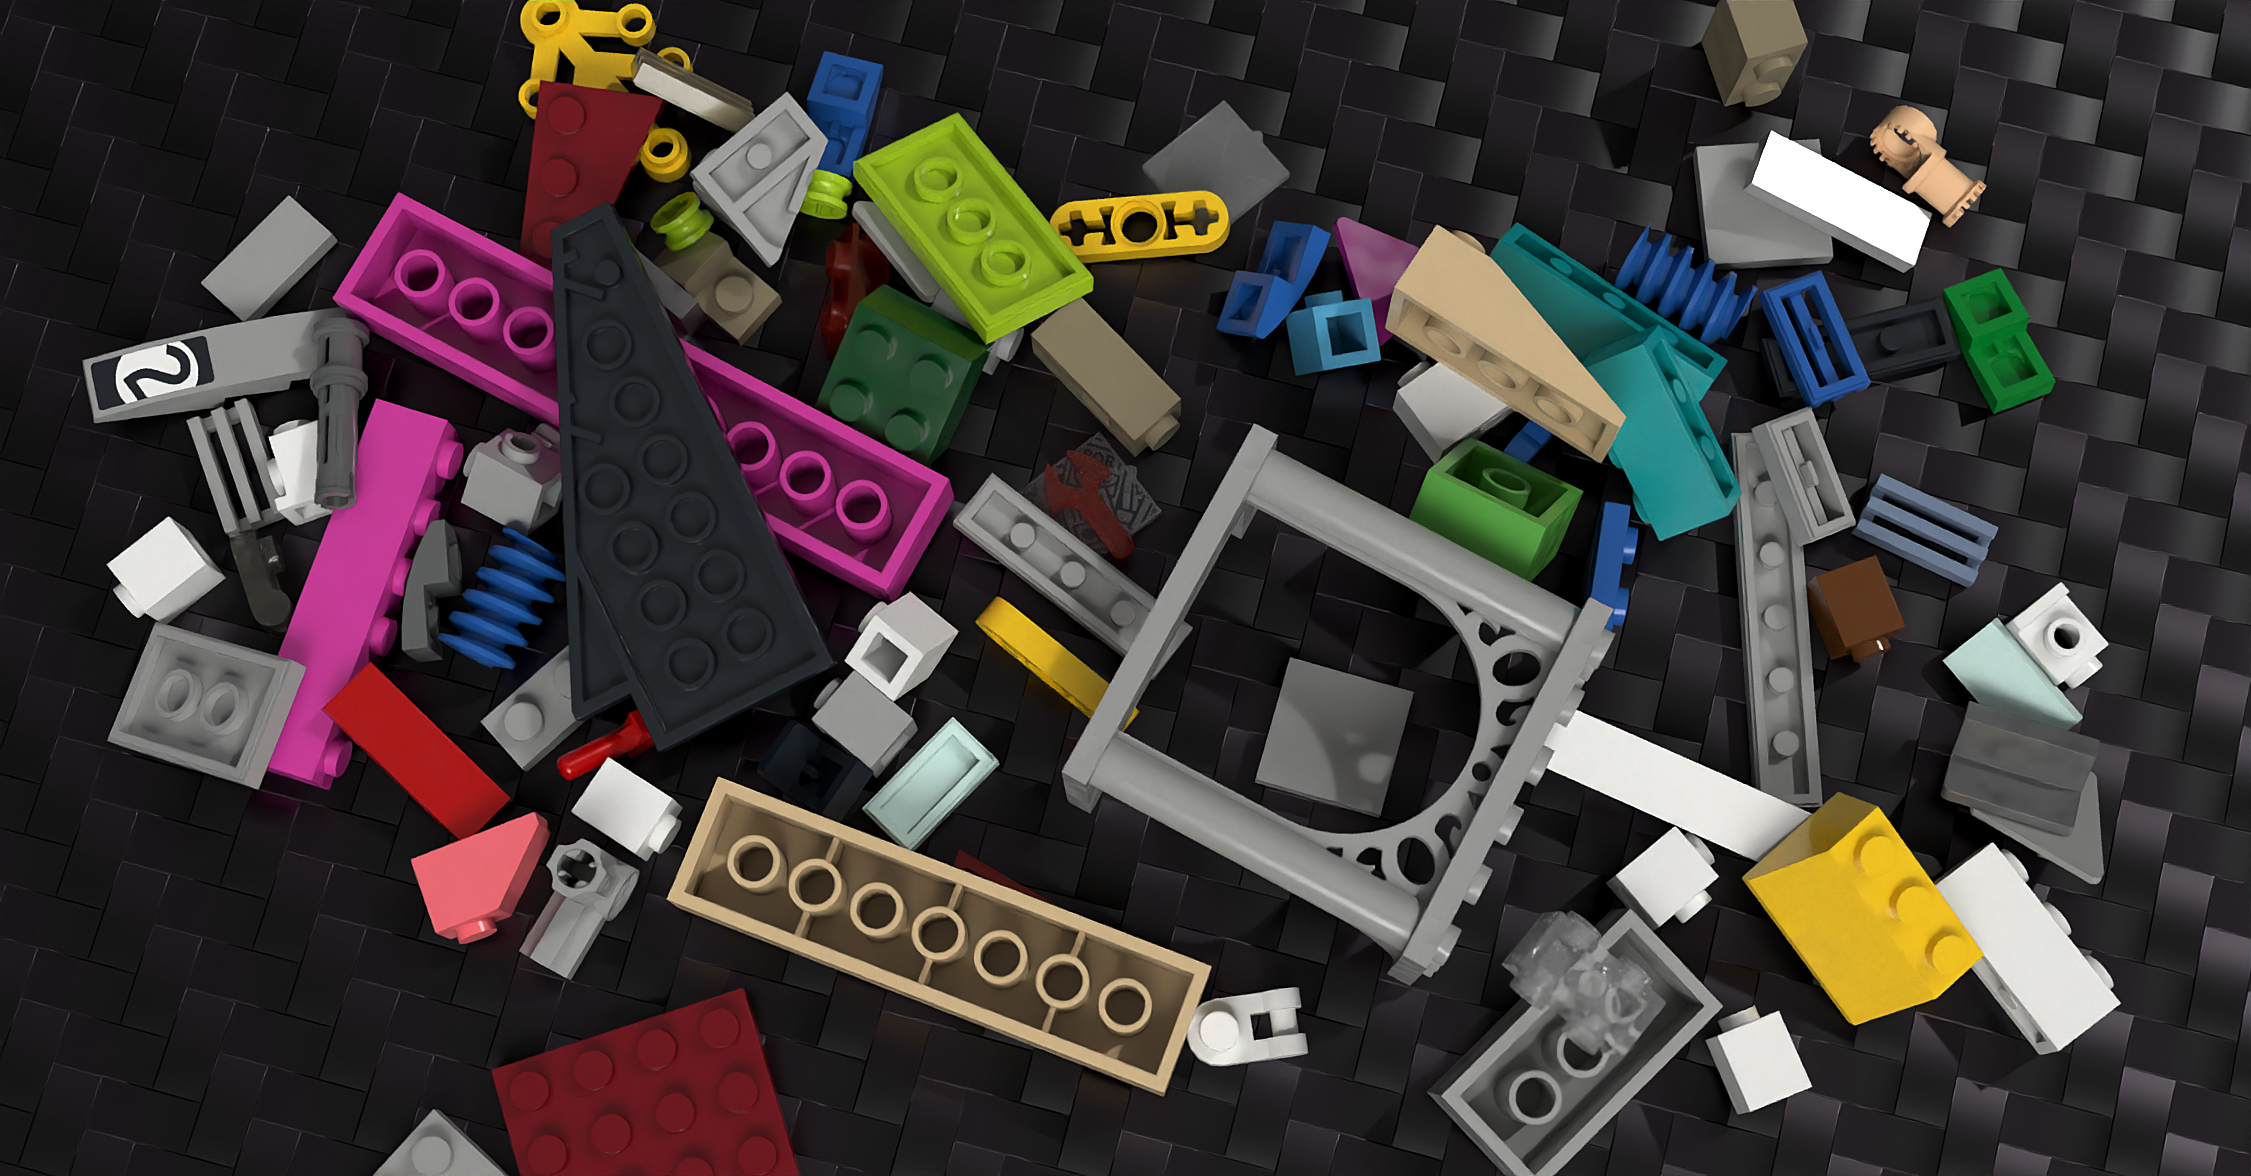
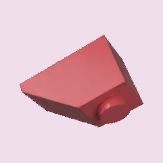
M532 812L410 859L435 933L448 939L457 937L460 944L470 943L497 931L495 922L513 915L552 833L546 819L536 812Z

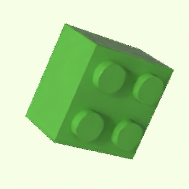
M1469 436L1428 470L1409 519L1531 582L1556 556L1583 491Z

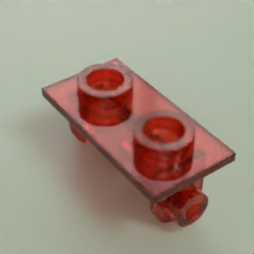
M853 222L835 241H831L826 253L825 275L828 278H832L831 300L826 301L822 311L820 329L822 337L828 338V359L835 358L857 304L866 297V291L873 292L883 284L889 286L890 261L867 233L862 234L861 240H858L860 223Z

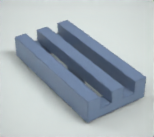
M1881 473L1873 484L1851 534L1969 588L1977 578L1978 568L1985 560L1989 551L1987 548L1990 541L1994 539L1999 527ZM1886 497L1898 504H1901L1911 510H1914L1924 516H1927L1937 522H1940L1952 529H1955L1965 535H1968L1974 538L1975 541L1973 543L1963 537H1960L1950 531H1947L1937 525H1934L1922 518H1919L1909 512H1906L1896 506H1893L1883 501L1882 498ZM1877 515L1909 530L1917 536L1933 541L1967 557L1964 565L1872 523L1874 516Z

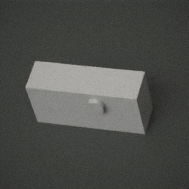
M1631 908L1611 909L1427 1093L1505 1176H1554L1723 1005Z

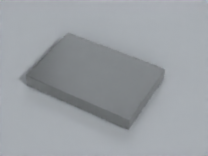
M155 622L107 741L140 753L259 789L307 667L290 659Z

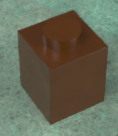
M1876 555L1817 575L1806 586L1807 603L1831 660L1851 653L1854 662L1857 663L1883 654L1891 649L1888 640L1906 627Z

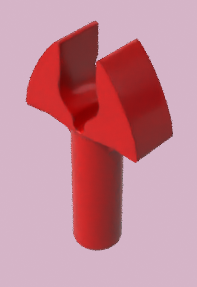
M635 710L628 714V718L623 726L560 756L557 760V767L560 774L566 780H573L603 765L608 757L613 760L627 753L630 759H633L655 744L639 710Z

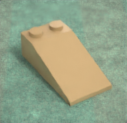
M1436 225L1394 286L1385 329L1601 464L1626 419L1625 414L1497 263L1485 254L1484 247L1475 238L1462 231L1454 230L1450 233Z

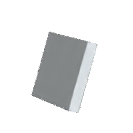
M1820 139L1792 141L1821 156ZM1759 143L1701 146L1695 148L1693 163L1704 262L1708 258L1716 261L1714 271L1824 264L1831 261L1834 255L1830 235L1742 191Z
M1290 657L1255 783L1379 818L1414 692Z

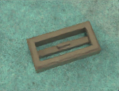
M642 47L639 48L630 65L634 85L734 134H737L756 118L755 114H753L754 110L751 107L752 103L750 100Z

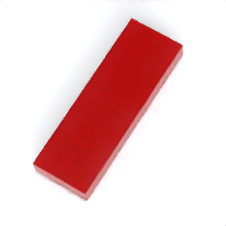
M371 662L321 709L457 841L475 835L511 799Z

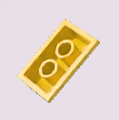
M1837 792L1742 877L1743 881L1845 1019L1853 1025L1937 999L1984 956V953L1880 808Z

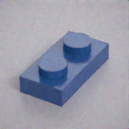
M1605 501L1596 516L1583 606L1588 598L1591 597L1614 609L1604 627L1612 631L1613 625L1622 626L1624 623L1629 589L1619 587L1622 563L1631 565L1637 545L1638 527L1628 526L1630 505Z

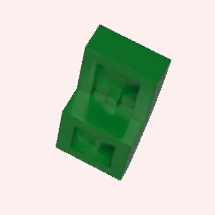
M2001 268L1943 289L1942 296L1954 333L1969 368L1993 414L2051 393L2055 378L2026 331L2030 316Z

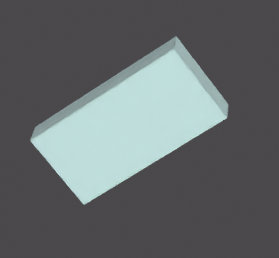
M1995 618L1943 660L1981 705L2064 730H2069L2083 718L1998 618Z
M952 717L862 809L900 847L914 852L999 765V761Z

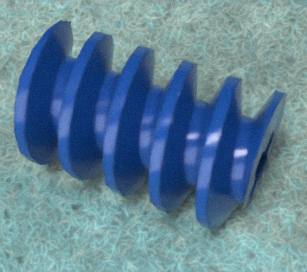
M1649 224L1617 273L1614 286L1624 293L1634 285L1637 286L1635 300L1644 306L1657 298L1659 303L1656 314L1666 320L1677 311L1680 312L1678 328L1685 333H1688L1697 325H1701L1702 331L1699 342L1705 346H1710L1720 337L1725 342L1759 287L1752 284L1738 296L1735 295L1736 273L1730 271L1715 283L1712 281L1716 261L1708 258L1696 269H1692L1690 265L1694 248L1687 245L1672 257L1668 254L1672 235L1665 232L1653 243H1649L1647 241Z
M504 527L502 532L513 545V548L499 545L491 547L489 554L500 569L480 567L475 573L487 591L466 589L462 597L474 611L473 614L459 611L451 612L448 618L460 635L440 633L437 635V638L461 654L490 669L495 666L513 670L516 663L505 651V646L507 644L520 647L528 646L529 641L519 630V623L523 622L540 626L543 620L531 604L533 600L553 604L556 597L546 587L544 582L547 578L566 582V572L557 562L558 558L547 549L526 536Z

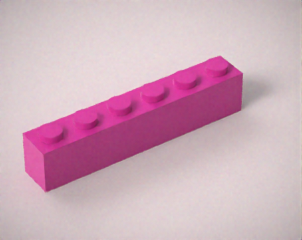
M380 399L375 400L358 445L356 466L357 504L349 509L333 510L278 653L279 657L293 660L307 668L267 766V771L326 790H330L334 777H340L345 772L352 754V741L348 740L349 736L321 709L369 662L376 667L379 657H385L394 644L398 627L394 617L402 596L405 597L407 580L413 559L431 521L440 520L442 505L438 502L446 479L451 480L456 476L463 458L464 448L463 444L460 443L462 437L448 420Z

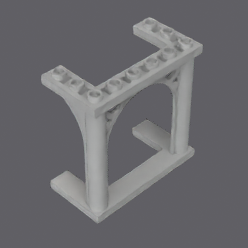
M1254 423L1062 770L1067 800L1069 803L1091 814L1102 792H1105L1353 925L1391 955L1393 963L1387 974L1411 986L1421 974L1431 978L1434 971L1437 972L1439 967L1444 965L1462 931V929L1452 925L1451 922L1462 900L1475 905L1493 871V869L1482 864L1493 841L1495 840L1505 846L1519 822L1524 809L1514 805L1513 802L1524 781L1536 786L1547 768L1554 750L1543 744L1555 722L1567 727L1585 694L1581 690L1585 681H1588L1594 669L1598 668L1615 636V633L1604 628L1614 609L1591 597L1588 598L1582 609L1282 454L1276 450L1278 435ZM1258 509L1425 597L1448 618L1469 651L1476 671L1480 694V718L1473 750L1466 766L1449 790L1432 806L1404 823L1379 831L1359 834H1336L1300 826L1122 732L1229 536L1232 534L1242 539ZM1458 605L1470 610L1471 612L1465 616V614L1462 612ZM1484 622L1494 630L1496 635L1499 633L1500 627L1514 633V635L1502 637L1491 646H1488L1479 638V627ZM1525 652L1536 657L1540 664V671L1533 681L1525 685L1506 686L1499 683L1493 676L1494 663L1508 653ZM1534 699L1531 706H1522L1513 712L1509 719L1510 721H1515L1514 725L1504 726L1498 722L1496 710L1502 701L1523 702ZM1509 746L1503 759L1491 751V749ZM1485 764L1488 766L1491 772L1490 778L1487 781L1476 780L1472 775L1474 765ZM1468 793L1483 797L1476 811L1473 808ZM1447 815L1455 817L1460 823V830L1453 827L1449 835V842L1454 851L1451 859H1449L1445 844L1435 833V826L1438 820ZM1406 838L1421 840L1429 848L1433 856L1434 874L1431 881L1425 885H1415L1409 882L1402 875L1398 867L1397 849L1400 842ZM1367 848H1375L1382 852L1381 869L1385 881L1371 874L1375 865H1363L1356 861V858L1362 851ZM1327 849H1342V857H1338L1327 851Z

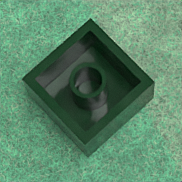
M883 284L858 302L814 409L928 467L948 448L995 342L993 341L986 345L977 332Z

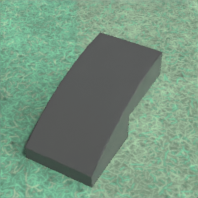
M444 519L431 521L413 559L405 591L402 614V651L418 663L443 660L442 641L437 638V635L441 633L439 598L463 594L459 534Z

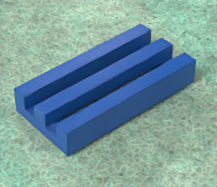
M1821 270L1762 291L1759 296L1760 303L1806 407L1811 406V409H1814L1823 402L1829 400L1833 402L1843 398L1845 394L1850 392L1857 393L1867 389L1871 384L1870 379ZM1809 290L1847 376L1843 380L1839 381L1824 347L1822 337L1801 295L1803 291ZM1785 298L1824 387H1819L1781 299Z

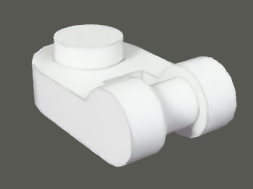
M1299 988L1275 989L1261 993L1218 998L1202 1003L1196 1009L1187 1033L1190 1050L1199 1060L1212 1066H1229L1308 1054L1306 1033H1299L1295 1010L1302 1007ZM1270 1013L1273 1037L1254 1040L1250 1016Z

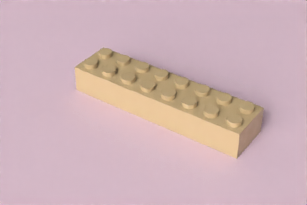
M718 777L667 898L668 901L682 910L1163 1097L1212 967L721 777Z

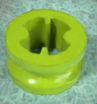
M815 170L799 211L824 219L844 218L847 215L848 207L843 202V197H848L851 194L852 183L838 174Z
M686 192L670 200L657 211L650 222V226L657 234L665 233L664 244L671 252L679 251L695 243L713 224L714 217L706 209L699 210L700 199L694 192Z

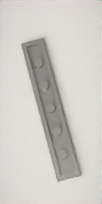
M1731 433L1728 437L1729 466L1743 492L1733 507V524L1752 788L1802 810H1818L1823 806L1803 545L1799 547L1796 545L1753 433Z

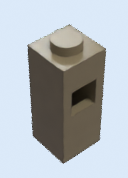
M1082 297L1060 307L1031 333L1033 353L1134 457L1147 446L1153 451L1157 450L1179 429L1180 423L1177 419L1181 416V398Z

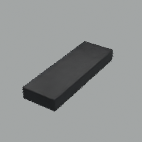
M1943 296L1843 319L1870 381L1953 361L1961 354ZM1824 324L1817 326L1839 381L1847 378ZM1800 330L1795 331L1819 387H1824ZM1776 337L1762 339L1758 347L1775 403L1802 398Z

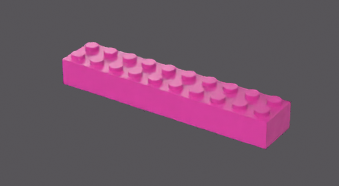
M398 192L333 297L335 302L350 319L364 323L370 331L544 423L551 424L559 430L552 272ZM680 339L781 548L889 605L896 601L954 500L950 480Z

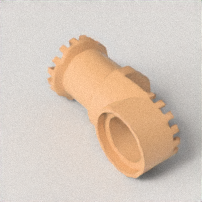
M1896 106L1889 111L1870 136L1872 138L1870 141L1871 146L1876 145L1873 149L1874 153L1880 152L1882 154L1879 159L1882 162L1885 160L1889 167H1893L1907 179L1902 189L1908 194L1916 192L1943 215L1942 222L1949 228L1964 214L1965 211H1963L1961 206L1967 210L1970 205L1966 201L1969 200L1973 203L1986 188V185L1981 180L1973 182L1945 159L1946 150L1936 143L1937 133L1933 123L1916 108ZM1896 128L1900 134L1905 132L1908 140L1912 138V145L1901 140L1893 129Z

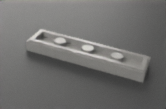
M992 473L953 521V526L1125 658L1156 599ZM1184 620L1151 680L1155 679L1192 632L1193 627Z

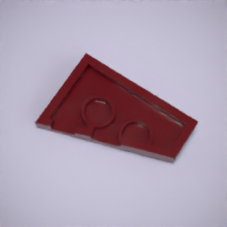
M540 80L520 256L552 271L551 230L606 201H609L614 206L616 205L631 171H634L644 151L642 148L649 133L667 103L666 100L656 96Z

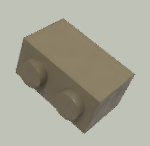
M1719 0L1701 43L1724 107L1740 102H1745V105L1748 107L1759 106L1774 100L1781 94L1808 44L1793 0Z

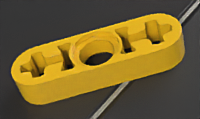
M1188 191L1069 202L1055 211L1049 223L1082 263L1207 253L1219 248L1226 241L1230 231V219L1226 205L1221 198L1208 191ZM1200 208L1207 209L1209 218L1218 219V222L1208 225V234L1203 236L1196 235L1195 229L1191 225L1174 226L1177 239L1167 240L1169 228L1164 213L1165 210L1174 209L1175 222L1194 220L1195 210ZM1136 212H1147L1157 220L1155 234L1151 239L1142 243L1129 241L1122 234L1124 221L1128 216ZM1104 215H1112L1110 226L1116 243L1106 245L1107 240L1104 232L1086 234L1083 240L1084 245L1073 246L1070 237L1062 236V232L1072 230L1073 220L1083 219L1087 229H1104L1106 227L1102 217Z
M996 596L976 619L977 625L997 644L1091 719L1110 684L1014 606ZM1136 707L1132 715L1130 716L1127 724L1125 725L1123 731L1138 715L1139 711Z

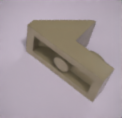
M708 230L695 243L684 249L671 252L666 247L652 262L696 299L707 319L740 347L782 303L780 295L733 256L729 244L724 238Z

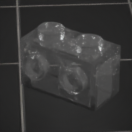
M1569 911L1567 915L1563 912L1543 913L1502 962V965L1515 976L1509 985L1536 1009L1542 1011L1546 1004H1548L1567 1021L1561 1028L1562 1032L1588 1054L1594 1056L1599 1049L1606 1054L1624 1056L1667 1002L1650 988L1654 981L1641 967L1625 956H1621L1617 960L1598 943L1602 938L1601 934L1580 915L1573 911Z

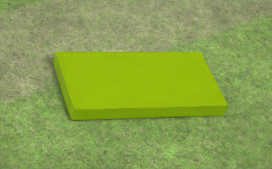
M958 112L853 162L854 178L986 345L1093 291L1094 277Z

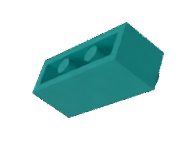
M1657 324L1591 352L1582 365L1626 416L1608 452V456L1617 468H1623L1633 488V502L1641 520L1646 524L1651 523L1659 541L1728 516L1743 492L1660 325Z

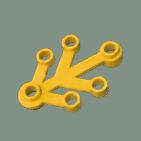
M529 0L525 4L520 18L524 35L535 46L530 80L526 81L519 91V101L526 114L536 120L537 106L530 105V99L535 93L539 92L540 80L555 82L560 52L575 67L573 85L630 93L619 80L633 81L630 65L636 55L594 52L582 36L622 37L623 41L629 45H645L652 40L656 31L655 22L650 11L641 4H629L624 6L618 13L580 10L575 0ZM551 12L560 13V18L555 24L543 25L540 23L546 14ZM634 18H641L646 21L645 26L640 31L630 32L626 30L627 23ZM669 47L657 54L670 62H681L684 65L683 68L693 72L689 57L683 50ZM654 123L642 148L644 151L640 161L651 178L660 182L676 181L687 173L691 165V152L685 138L678 131L667 127L659 128ZM668 142L673 145L672 152L666 157L658 158L652 155L653 149L660 143Z

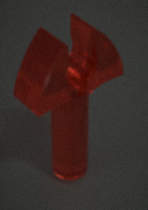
M1066 450L1068 461L1082 476V491L1079 492L1074 487H1066L1061 484L1056 473L1047 464L1045 470L1046 493L1053 516H1057L1065 508L1079 510L1115 559L1119 560L1129 556L1135 549V542L1099 496V484L1110 478V470L1104 464L1088 455Z

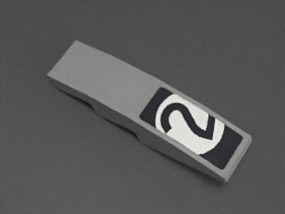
M341 307L273 316L147 342L83 360L82 365L94 423L223 407L225 398L289 390L291 381L309 379L311 373L317 369L318 347L312 342L311 337L313 325L322 319L333 317L347 318L346 313Z

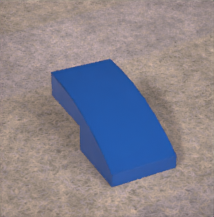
M824 51L806 99L808 117L828 139L816 170L838 174L853 184V162L860 159L863 153L883 76V65Z
M1274 221L1257 273L1236 270L1216 329L1224 333L1264 339L1287 316L1303 294L1320 263L1331 234L1314 225Z

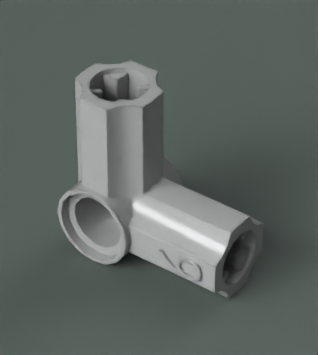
M582 838L575 844L567 846L558 845L548 861L547 866L551 870L553 877L552 889L554 893L519 950L534 961L570 980L605 921H612L623 909L639 877V870Z

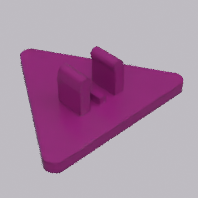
M1341 217L1333 224L1336 240L1355 300L1371 297L1379 347H1381L1394 335L1385 329L1394 286L1420 248L1349 218Z

